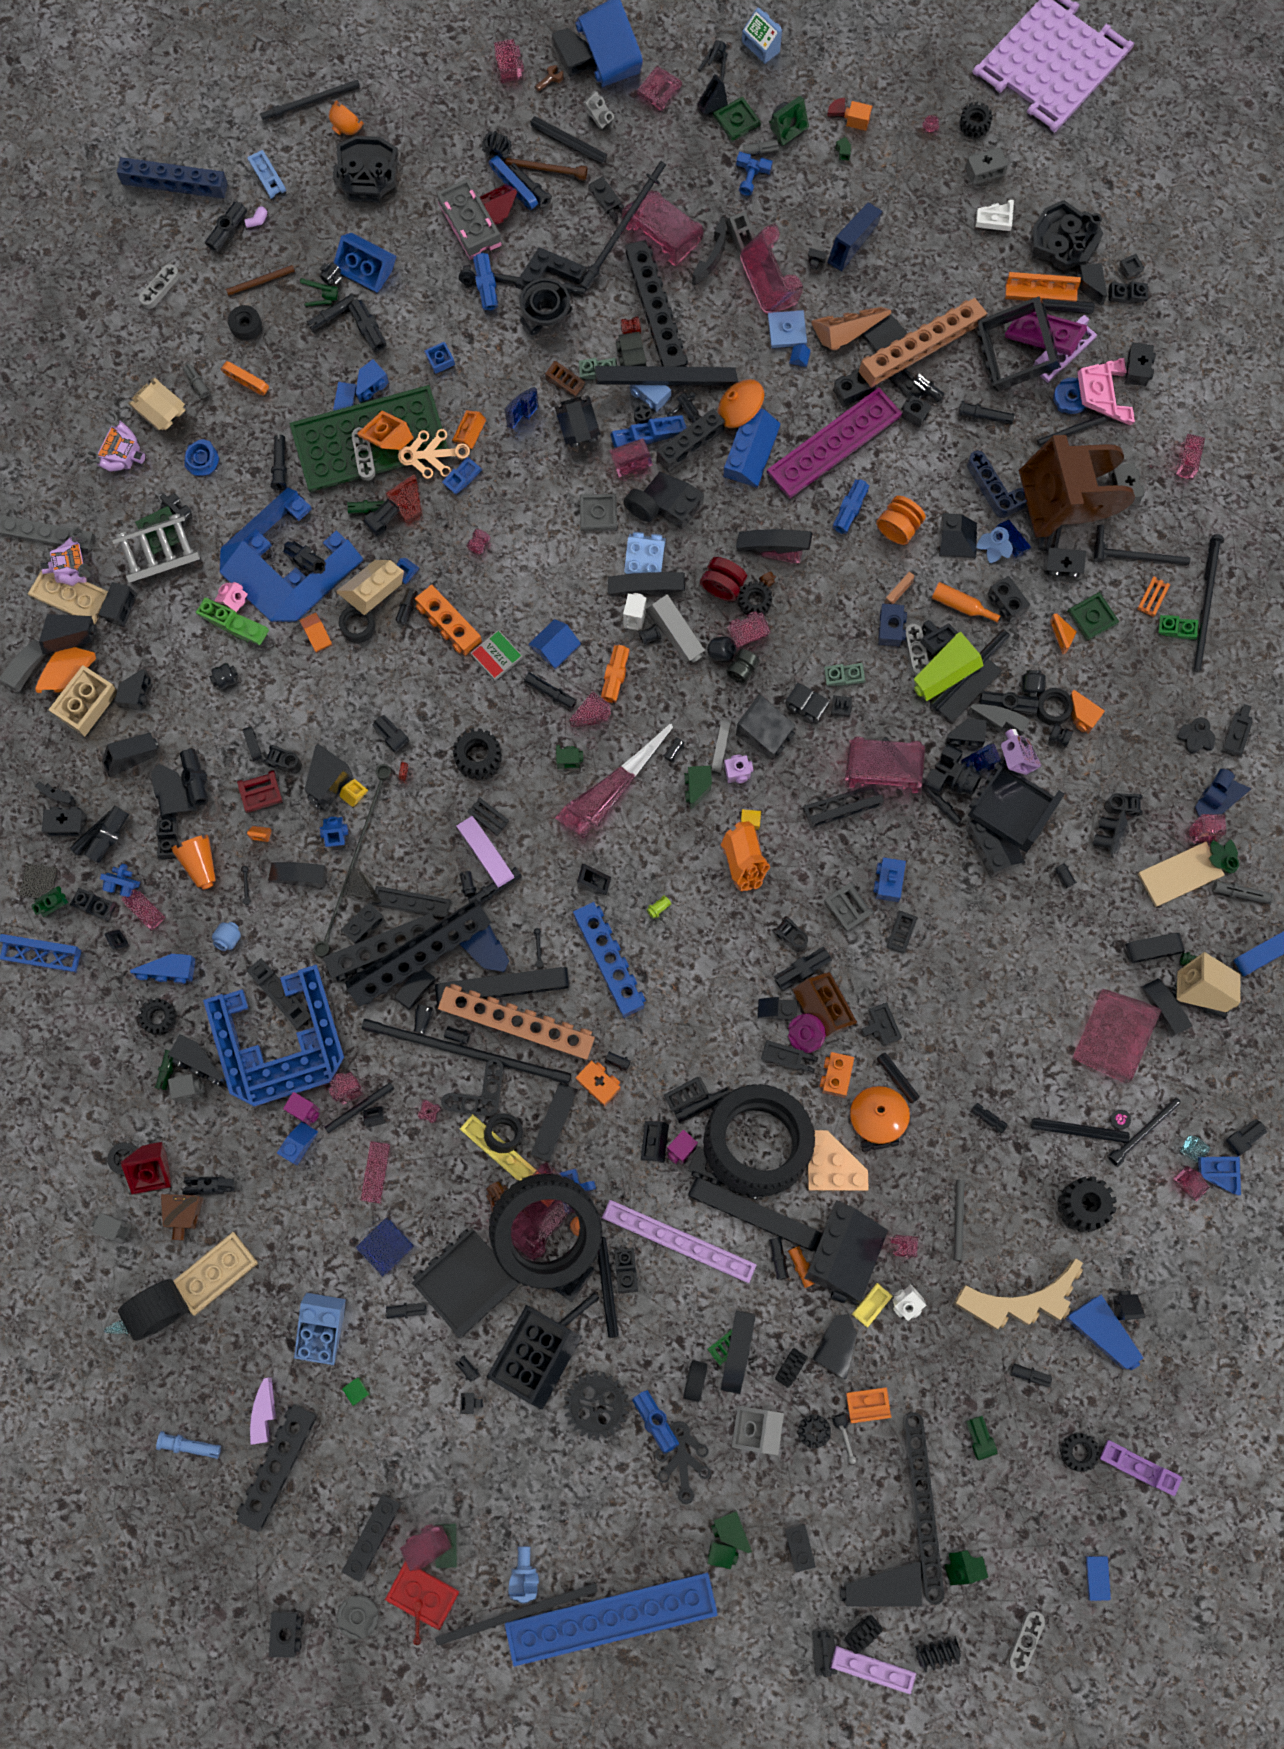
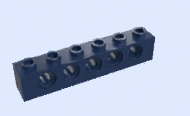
M120 157L116 172L122 185L221 199L225 198L228 185L224 171Z

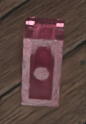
M592 691L569 719L570 726L598 725L602 720L606 721L611 714V705Z

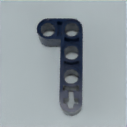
M982 451L972 452L967 468L995 515L999 518H1006L1025 508L1027 500L1024 488H1017L1008 493L986 455ZM982 475L988 476L989 479L983 478ZM991 490L997 491L998 494L992 493ZM1020 497L1023 501H1019L1016 498ZM1000 505L1006 506L1007 509L1001 508Z

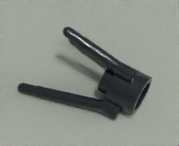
M716 40L698 70L701 71L707 61L708 65H711L713 59L719 60L722 58L720 79L723 81L728 55L725 52L727 45L721 40Z

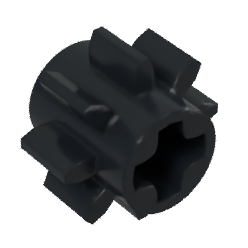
M324 263L320 267L322 271L320 278L327 285L331 283L337 284L342 279L340 277L341 269L335 263Z

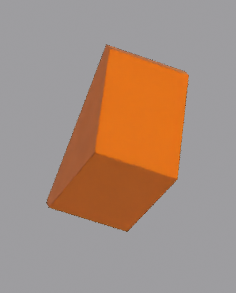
M316 612L299 620L315 652L332 645Z

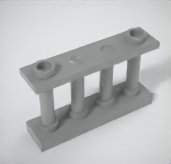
M177 513L169 516L167 521L130 533L123 531L115 534L116 537L112 540L113 544L120 542L130 567V573L126 575L129 583L200 559L198 550L193 551V549H190L181 525V521L186 519L185 515L180 516ZM174 525L183 549V555L176 557L175 554H172L163 527ZM156 530L166 556L164 558L165 561L160 563L157 560L155 561L145 533ZM138 536L148 562L147 567L140 569L137 566L127 539Z

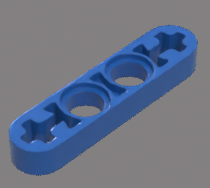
M498 156L489 160V165L504 184L516 189V197L529 210L538 205V201L531 191Z

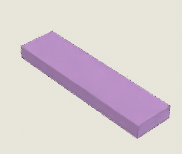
M836 1645L829 1666L830 1668L910 1695L916 1673L860 1653L854 1654L853 1651Z

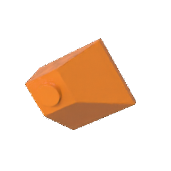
M383 410L357 433L359 437L384 449L401 450L413 439L405 421Z

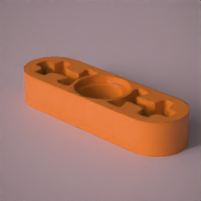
M226 361L221 367V371L227 377L262 396L269 389V386L263 380L231 362Z

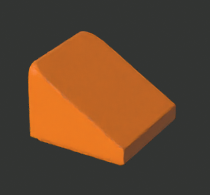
M252 826L247 831V835L251 840L269 842L271 828Z

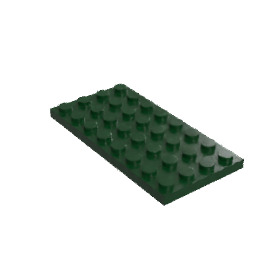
M430 385L290 422V428L308 491L312 492L360 479L352 432L356 428H364L382 410L407 423L413 439L405 447H410L414 443L420 431H427L429 433L428 441L423 442L417 449V451H424L436 437L437 431L443 429ZM443 432L438 433L440 438L445 437ZM425 433L420 434V438L425 440L427 438V435ZM358 436L360 445H364L363 439ZM446 439L441 441L435 450L448 449ZM370 443L375 474L407 466L398 459L400 450L384 449ZM361 450L358 456L360 458H366L369 455V452L367 450ZM405 453L404 458L408 460L411 458V455ZM417 459V460L420 461V462H422V461H425L426 459ZM365 463L364 472L365 475H368L371 470L368 469L367 463Z

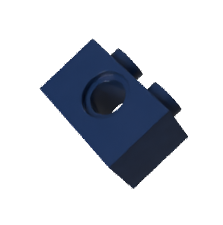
M882 603L879 617L878 645L900 647L901 642L905 641L906 629H903V623L907 621V612H904V605ZM889 623H895L897 627L892 628L889 626Z

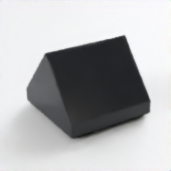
M382 1106L363 1110V1120L367 1128L386 1124Z

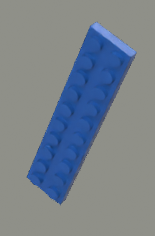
M706 1572L516 1619L504 1624L514 1667L718 1616L709 1574Z

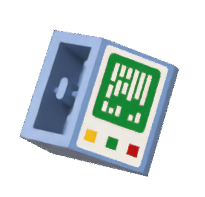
M758 7L742 30V43L764 64L780 52L782 29L779 24L770 19L766 12H763Z

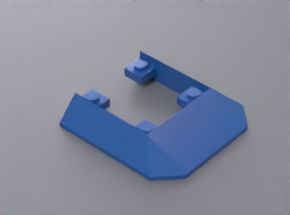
M288 487L225 543L220 551V574L230 583L236 582L243 587V591L248 594L246 599L270 622H297L363 561L362 556L350 541L346 540L336 530L323 542L324 546L332 554L325 560V571L322 574L310 573L306 577L295 567L286 577L282 578L260 556L272 545L263 534L288 512L300 521L312 510L311 506L298 495L297 491Z
M317 964L300 969L296 973L280 977L286 997L304 992L314 1024L313 1028L296 1033L301 1052L264 1063L259 1045L241 1050L231 1014L249 1009L243 989L203 1000L229 1094L255 1107L290 1096L293 1092L299 1093L331 1083L344 1059V1055Z

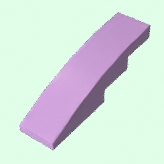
M473 816L456 825L498 888L514 878V875Z

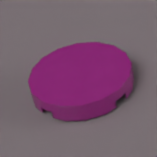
M801 1014L792 1019L788 1027V1038L791 1045L805 1053L818 1050L825 1040V1028L821 1020L811 1014Z

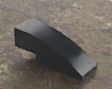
M271 862L268 881L305 887L307 885L324 887L327 868L325 865L310 863Z
M1159 978L1141 987L1159 1020L1164 1022L1171 1037L1193 1026L1180 1004Z

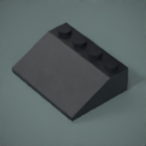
M836 1200L804 1279L861 1303L888 1230L857 1209Z
M526 1305L490 1369L487 1378L527 1403L543 1410L582 1336Z

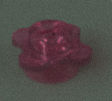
M425 1100L422 1102L418 1117L433 1123L436 1121V1114L440 1111V1106Z

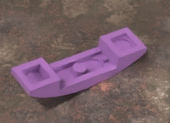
M1107 1440L1100 1456V1460L1174 1497L1183 1478L1110 1440Z

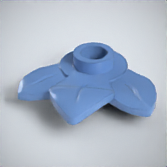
M997 527L991 533L983 534L977 543L978 549H987L989 563L998 561L1001 556L1010 558L1012 554V544L1008 540L1009 533L1003 527ZM999 533H1002L1003 538L1001 540L998 539Z

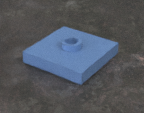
M804 310L768 313L771 348L793 347L801 343L807 346Z

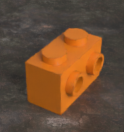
M831 1052L829 1057H825L823 1068L827 1070L825 1076H821L819 1087L823 1088L822 1093L842 1098L847 1096L854 1057Z

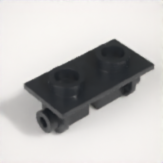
M833 1630L812 1631L816 1676L830 1677L837 1674L836 1669L829 1667L835 1648Z

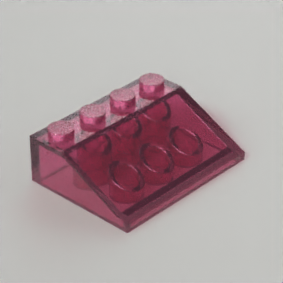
M1102 989L1072 1059L1127 1084L1132 1081L1161 1009L1144 1001Z

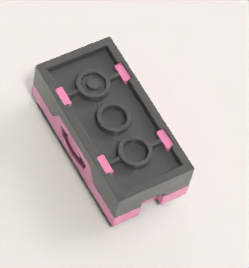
M468 178L437 192L438 204L470 260L474 259V256L480 254L485 249H490L491 251L502 246L500 233Z

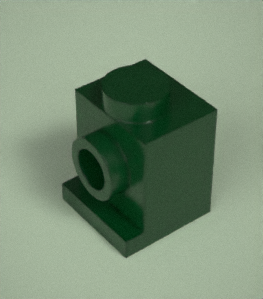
M556 745L557 769L580 768V762H583V751H579V748L574 746H566L564 749H560V745Z

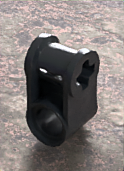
M275 745L269 746L270 751L267 758L263 761L266 766L292 774L298 773L301 770L302 762L294 752L284 750ZM296 760L293 765L288 766L289 761Z
M1114 793L1106 800L1104 808L1106 812L1112 815H1120L1121 811L1125 810L1127 816H1141L1143 814L1141 810L1143 795ZM1112 800L1116 801L1119 807H1115L1112 804Z
M787 916L783 917V921L777 928L772 929L774 935L795 952H802L806 949L808 936ZM801 938L804 940V944L797 945L794 943V940Z

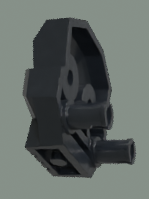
M354 136L336 145L338 164L334 166L333 181L344 192L348 201L380 203V199L386 192L396 188V166L399 155L397 147L381 137Z
M1065 200L1045 208L1031 232L1032 253L1040 259L1051 261L1052 266L1063 271L1087 265L1103 236L1100 228L1102 216L1098 213L1080 212Z

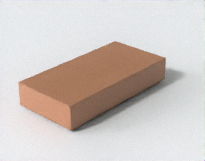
M908 572L886 597L884 604H894L909 588L914 580V575L911 572Z

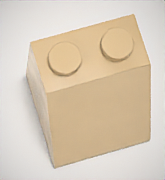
M1203 952L1177 971V1000L1228 1012L1232 1008L1237 1007L1241 1000L1240 974L1206 952Z

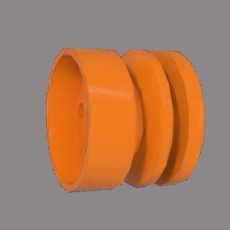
M897 495L887 506V510L883 511L877 519L876 525L880 532L889 540L900 545H906L914 536L915 530H918L920 525L923 524L926 516L921 507L914 501Z

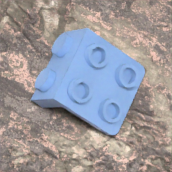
M643 532L629 534L625 573L661 572L666 538H662L660 534L644 536Z

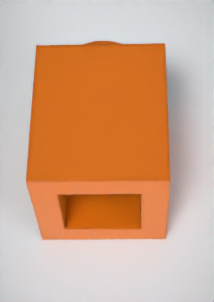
M852 101L850 108H846L844 116L847 119L846 126L866 131L872 105Z

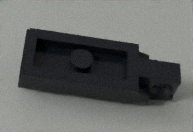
M1244 704L1240 712L1235 713L1222 751L1239 757L1242 756L1253 723L1252 717H1249L1252 706Z

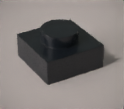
M1137 254L1120 260L1119 265L1127 278L1144 271V266Z

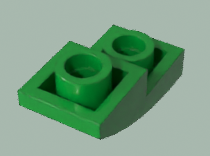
M1160 615L1159 634L1197 640L1199 620L1179 619V616Z

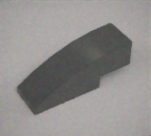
M34 639L12 660L0 676L2 684L20 692L27 679L33 678L48 655L42 653L39 641Z
M972 704L968 711V714L976 719L987 720L986 725L1000 733L1002 728L1006 730L1016 729L1020 736L1030 719L1019 713L992 705Z

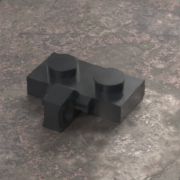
M927 620L921 628L925 637L922 638L920 643L934 655L941 651L958 632L949 623L939 628L930 620Z
M887 1002L868 1010L872 1020L868 1021L869 1026L860 1030L863 1038L873 1034L875 1038L880 1037L883 1046L902 1039Z

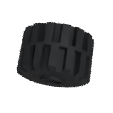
M1091 1176L1088 1179L1081 1177L1073 1181L1061 1191L1063 1194L1058 1198V1202L1061 1203L1058 1207V1213L1063 1212L1064 1214L1061 1217L1062 1221H1068L1070 1223L1068 1227L1071 1229L1078 1228L1077 1232L1095 1231L1109 1223L1113 1219L1111 1215L1116 1213L1117 1207H1113V1204L1117 1200L1116 1197H1111L1110 1195L1113 1192L1112 1188L1106 1189L1104 1187L1106 1182L1103 1180L1096 1181L1097 1177ZM1083 1202L1085 1203V1205H1088L1087 1209L1085 1206H1082Z

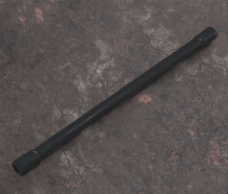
M364 1019L361 1029L368 1032L395 1037L485 1062L491 1059H499L504 1067L549 1078L568 1085L572 1073L519 1061L384 1025L369 1019Z

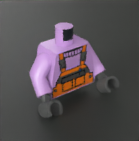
M110 412L109 414L114 420L110 421L106 417L105 422L115 426H111L98 453L94 450L88 452L94 459L87 457L86 461L89 464L96 462L97 466L109 472L130 469L134 461L142 464L145 460V454L139 452L140 447L136 436L123 422L117 421V415L114 412Z
M78 527L72 529V537L50 552L52 562L40 563L42 574L54 573L57 583L74 586L77 583L87 582L86 578L91 576L89 572L91 567L83 563L80 545L77 543V540L83 541L85 539L82 530Z

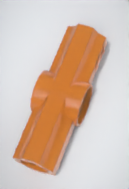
M614 645L610 663L606 667L605 683L601 694V699L605 702H617L620 686L624 682L629 648L622 645Z

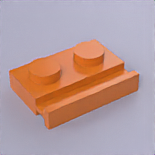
M887 1387L846 1393L850 1423L891 1418Z

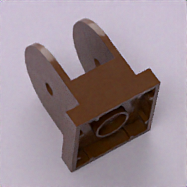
M1053 435L1019 469L1035 537H1049L1061 525L1089 523L1111 517L1125 510L1134 502L1135 494L1132 488L1122 485L1098 486L1096 478L1111 472L1123 462L1124 453L1121 447L1110 444L1069 446L1066 435Z

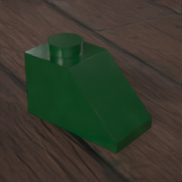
M736 1510L713 1519L714 1525H711L715 1538L720 1537L722 1542L748 1554L752 1552Z
M711 1540L706 1562L709 1565L731 1569L732 1565L736 1566L739 1553L731 1545Z

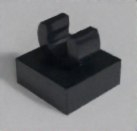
M809 248L808 259H812L810 268L817 270L819 262L825 263L827 252Z
M833 695L831 715L850 717L852 697Z
M461 1393L460 1414H474V1408H483V1399H474V1393Z

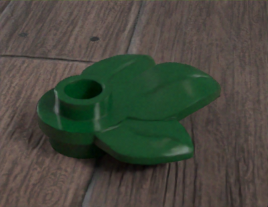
M1212 840L1210 843L1212 855L1209 857L1211 864L1229 874L1236 872L1239 868V860L1234 842L1229 840L1223 846Z

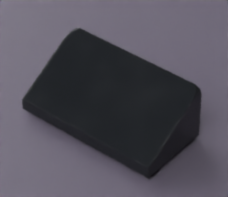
M645 1121L640 1160L658 1163L665 1162L669 1130L668 1123Z

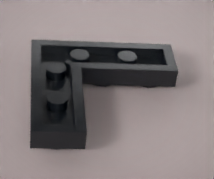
M539 247L516 281V288L523 290L531 281L542 278L546 271L579 284L587 271V267Z

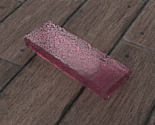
M370 1141L360 1201L381 1204L391 1144Z

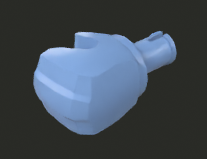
M530 1546L517 1547L518 1566L512 1568V1575L509 1581V1598L523 1604L536 1599L537 1584H539L536 1568L530 1566Z

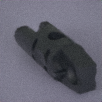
M221 1176L184 1177V1184L197 1185V1187H185L182 1190V1194H223L224 1192L235 1191L234 1179H225V1177Z

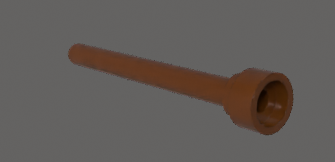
M506 158L504 160L506 165L512 166V163H515L518 167L575 175L578 180L586 181L588 167L583 165L571 168L513 158Z

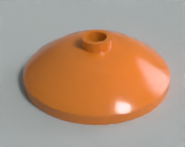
M743 380L731 386L724 393L719 402L717 413L724 419L725 427L736 428L742 426L757 414L764 400L762 385L756 380Z
M874 1086L863 1090L856 1096L851 1106L850 1119L854 1130L860 1137L872 1143L886 1144L897 1140L903 1135L909 1124L910 1112L905 1099L898 1092L888 1087ZM882 1108L884 1109V1112L879 1113L877 1109Z

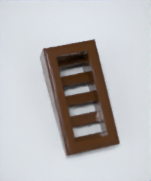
M556 361L551 364L545 373L546 381L575 398L585 385L582 379ZM568 379H571L570 382L566 385V381ZM576 382L577 385L572 389V385Z

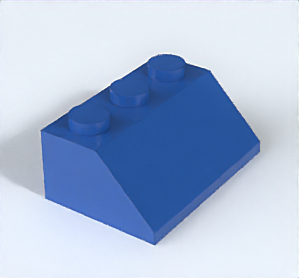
M348 233L341 236L334 263L341 269L340 274L375 292H379L392 273L397 256L353 233Z

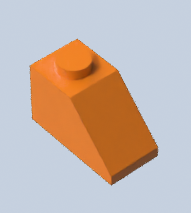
M1073 690L1070 694L1073 701V710L1071 712L1073 724L1081 732L1089 734L1105 710Z

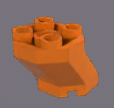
M749 821L738 822L734 825L736 827L734 831L730 829L726 832L720 846L724 850L723 853L727 856L731 876L736 888L739 891H748L753 888L758 889L762 885V880L770 869V865L762 856L754 825Z

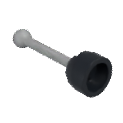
M848 1414L835 1415L832 1417V1421L837 1429L842 1430L849 1454L848 1462L855 1464L856 1457L853 1456L846 1428L849 1425Z

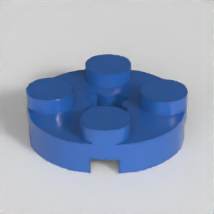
M1077 378L1062 380L1057 385L1053 394L1054 403L1058 407L1059 412L1076 414L1084 411L1086 406L1082 405L1079 380ZM1070 393H1072L1074 396L1076 395L1074 399H1071L1068 396Z

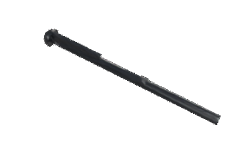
M1214 534L1210 538L1204 578L1207 580L1204 607L1201 610L1202 617L1193 669L1196 672H1200L1202 668L1220 544L1224 543V537L1220 534Z

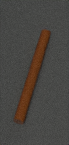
M290 265L227 288L226 292L230 296L295 272L294 267Z

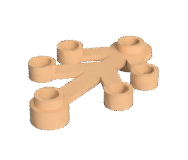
M439 429L436 437L424 451H417L420 445L429 439V433L423 430L419 432L418 438L410 447H404L399 451L398 459L404 465L412 464L422 473L425 479H430L433 476V470L425 467L417 460L426 459L440 471L442 477L446 478L448 475H444L442 470L446 468L450 473L451 469L448 466H444L436 458L456 456L459 459H465L469 455L470 450L463 443L453 449L435 450L439 443L447 438V432L444 429ZM443 432L445 434V437L440 438L438 436V433ZM425 433L427 438L425 440L421 439L420 434ZM464 449L465 454L460 455L458 450ZM409 453L411 458L405 459L404 454ZM429 470L431 475L425 476L424 471Z

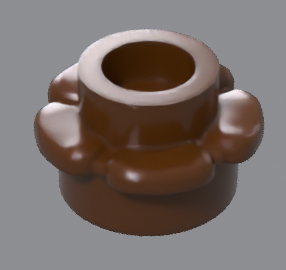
M767 572L759 577L760 582H763L764 586L768 585L770 587L775 584L776 575H773L772 572Z

